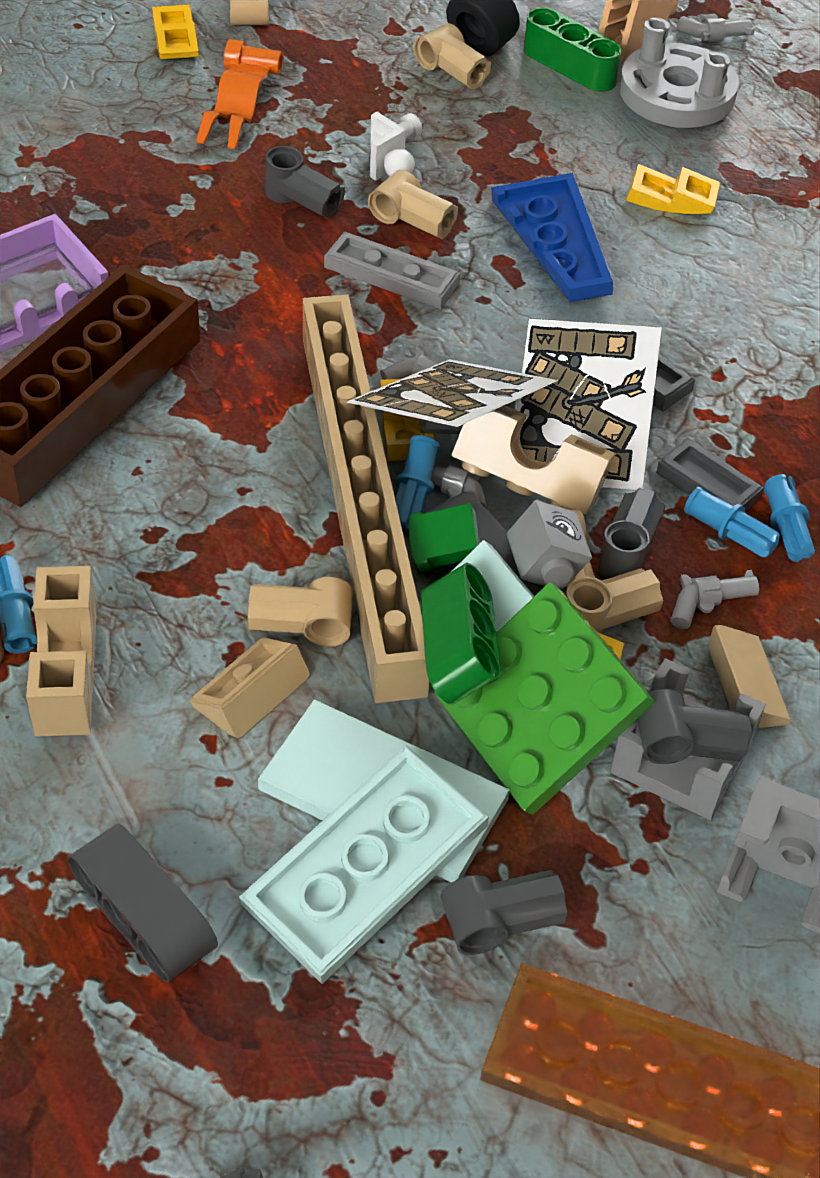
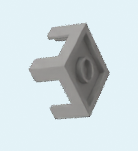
M665 658L654 676L650 691L671 689L683 695L689 670ZM741 694L737 699L734 712H739L740 715H747L749 717L752 727L748 744L750 749L766 704ZM683 696L685 705L709 708ZM635 721L618 737L610 773L711 821L745 756L740 762L690 755L686 759L672 764L652 763L645 758L638 721Z
M759 777L717 893L739 902L745 901L757 867L812 888L801 924L803 927L820 934V799Z

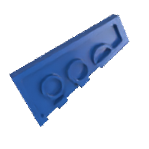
M573 173L491 187L494 204L569 302L613 294V280Z

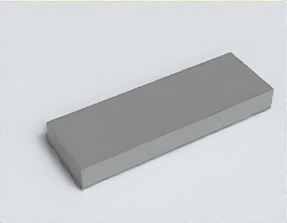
M345 231L324 255V268L440 310L460 282V272Z

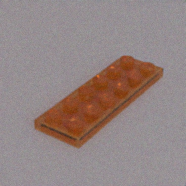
M520 964L484 1062L480 1081L744 1178H820L819 1067L530 965Z

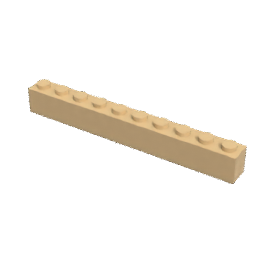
M349 295L303 298V343L351 585L354 591V600L375 703L426 698L429 692V678L425 662L423 619L375 409L346 403L349 400L371 392Z

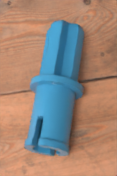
M417 435L411 437L403 473L397 475L395 484L399 487L395 501L402 531L406 534L409 533L410 514L423 511L426 496L431 494L434 488L431 477L437 454L440 451V443L427 436Z
M785 474L775 475L764 484V493L772 510L770 516L771 526L774 530L781 533L790 560L799 562L803 558L810 559L815 549L807 527V522L810 519L809 510L800 503L794 479L791 476L786 479Z
M702 486L693 490L687 499L684 507L685 514L691 515L717 530L718 537L722 540L730 538L761 557H769L778 546L779 533L746 514L745 507L741 504L732 506L708 492Z
M5 554L0 558V624L4 638L3 644L7 652L21 654L34 649V644H37V633L35 632L30 612L34 603L32 594L24 589L20 567L16 563L15 557Z

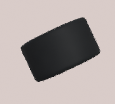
M450 0L446 8L447 22L455 25L460 30L465 44L485 56L497 53L516 35L520 27L519 13L513 0Z

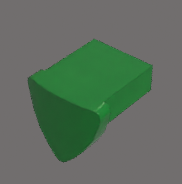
M471 503L425 514L422 511L410 514V545L413 558L421 573L436 570L439 566L461 562L480 544L476 513Z

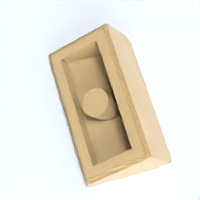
M715 625L711 633L708 649L730 710L734 711L739 695L745 694L766 704L758 728L789 725L791 721L759 636L727 626Z
M262 637L198 691L189 701L192 707L226 733L235 738H241L309 678L310 672L296 644Z

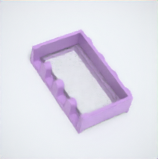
M56 214L0 235V352L43 334L109 277L108 271Z

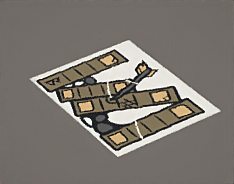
M529 319L522 373L558 381L518 399L517 411L527 415L520 432V442L525 453L537 461H552L556 458L562 442L572 434L616 453L602 487L628 490L643 489L662 327Z
M449 359L356 397L346 403L458 427L558 380Z

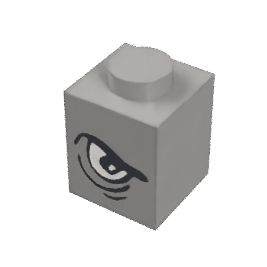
M536 499L506 533L520 579L543 586L552 582L562 591L592 559L577 513Z

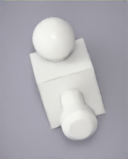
M379 112L371 115L370 177L375 181L386 174L390 177L397 170L413 173L415 161L411 153L405 150L406 138L414 139L422 133V123L416 115L412 113L406 114L400 118L399 124L394 123Z

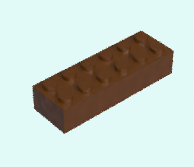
M122 265L0 369V496L19 507L26 504L200 342L198 299L126 265Z

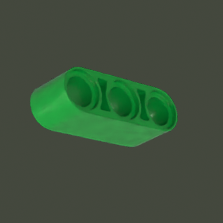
M540 7L528 12L523 49L527 56L590 90L605 92L612 90L616 86L622 49L618 43L553 9Z
M467 562L421 590L427 676L437 695L444 702L451 705L494 682L501 676L491 591L480 571L474 565Z

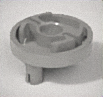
M657 17L649 18V21L646 20L641 48L628 56L623 64L619 90L625 104L636 114L647 120L675 128L701 127L716 123L725 118L735 105L739 86V78L735 69L730 64V58L726 54L712 52L695 45L666 43L670 27L669 23ZM635 76L641 77L643 84H644L647 88H645V87L642 85V83H641V81H640V78H637V77H635Z

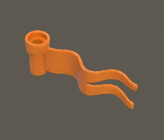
M229 39L227 41L224 52L225 70L219 82L214 111L206 110L204 112L196 143L204 144L206 142L212 125L217 118H230L227 148L236 149L243 123H250L253 120L257 95L262 80L266 79L268 74L280 75L282 72L283 51L247 46L246 41Z

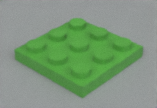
M549 582L496 632L501 676L497 680L453 705L444 702L434 691L435 695L507 789H510V794L522 810L532 815L656 702L560 588L552 582Z

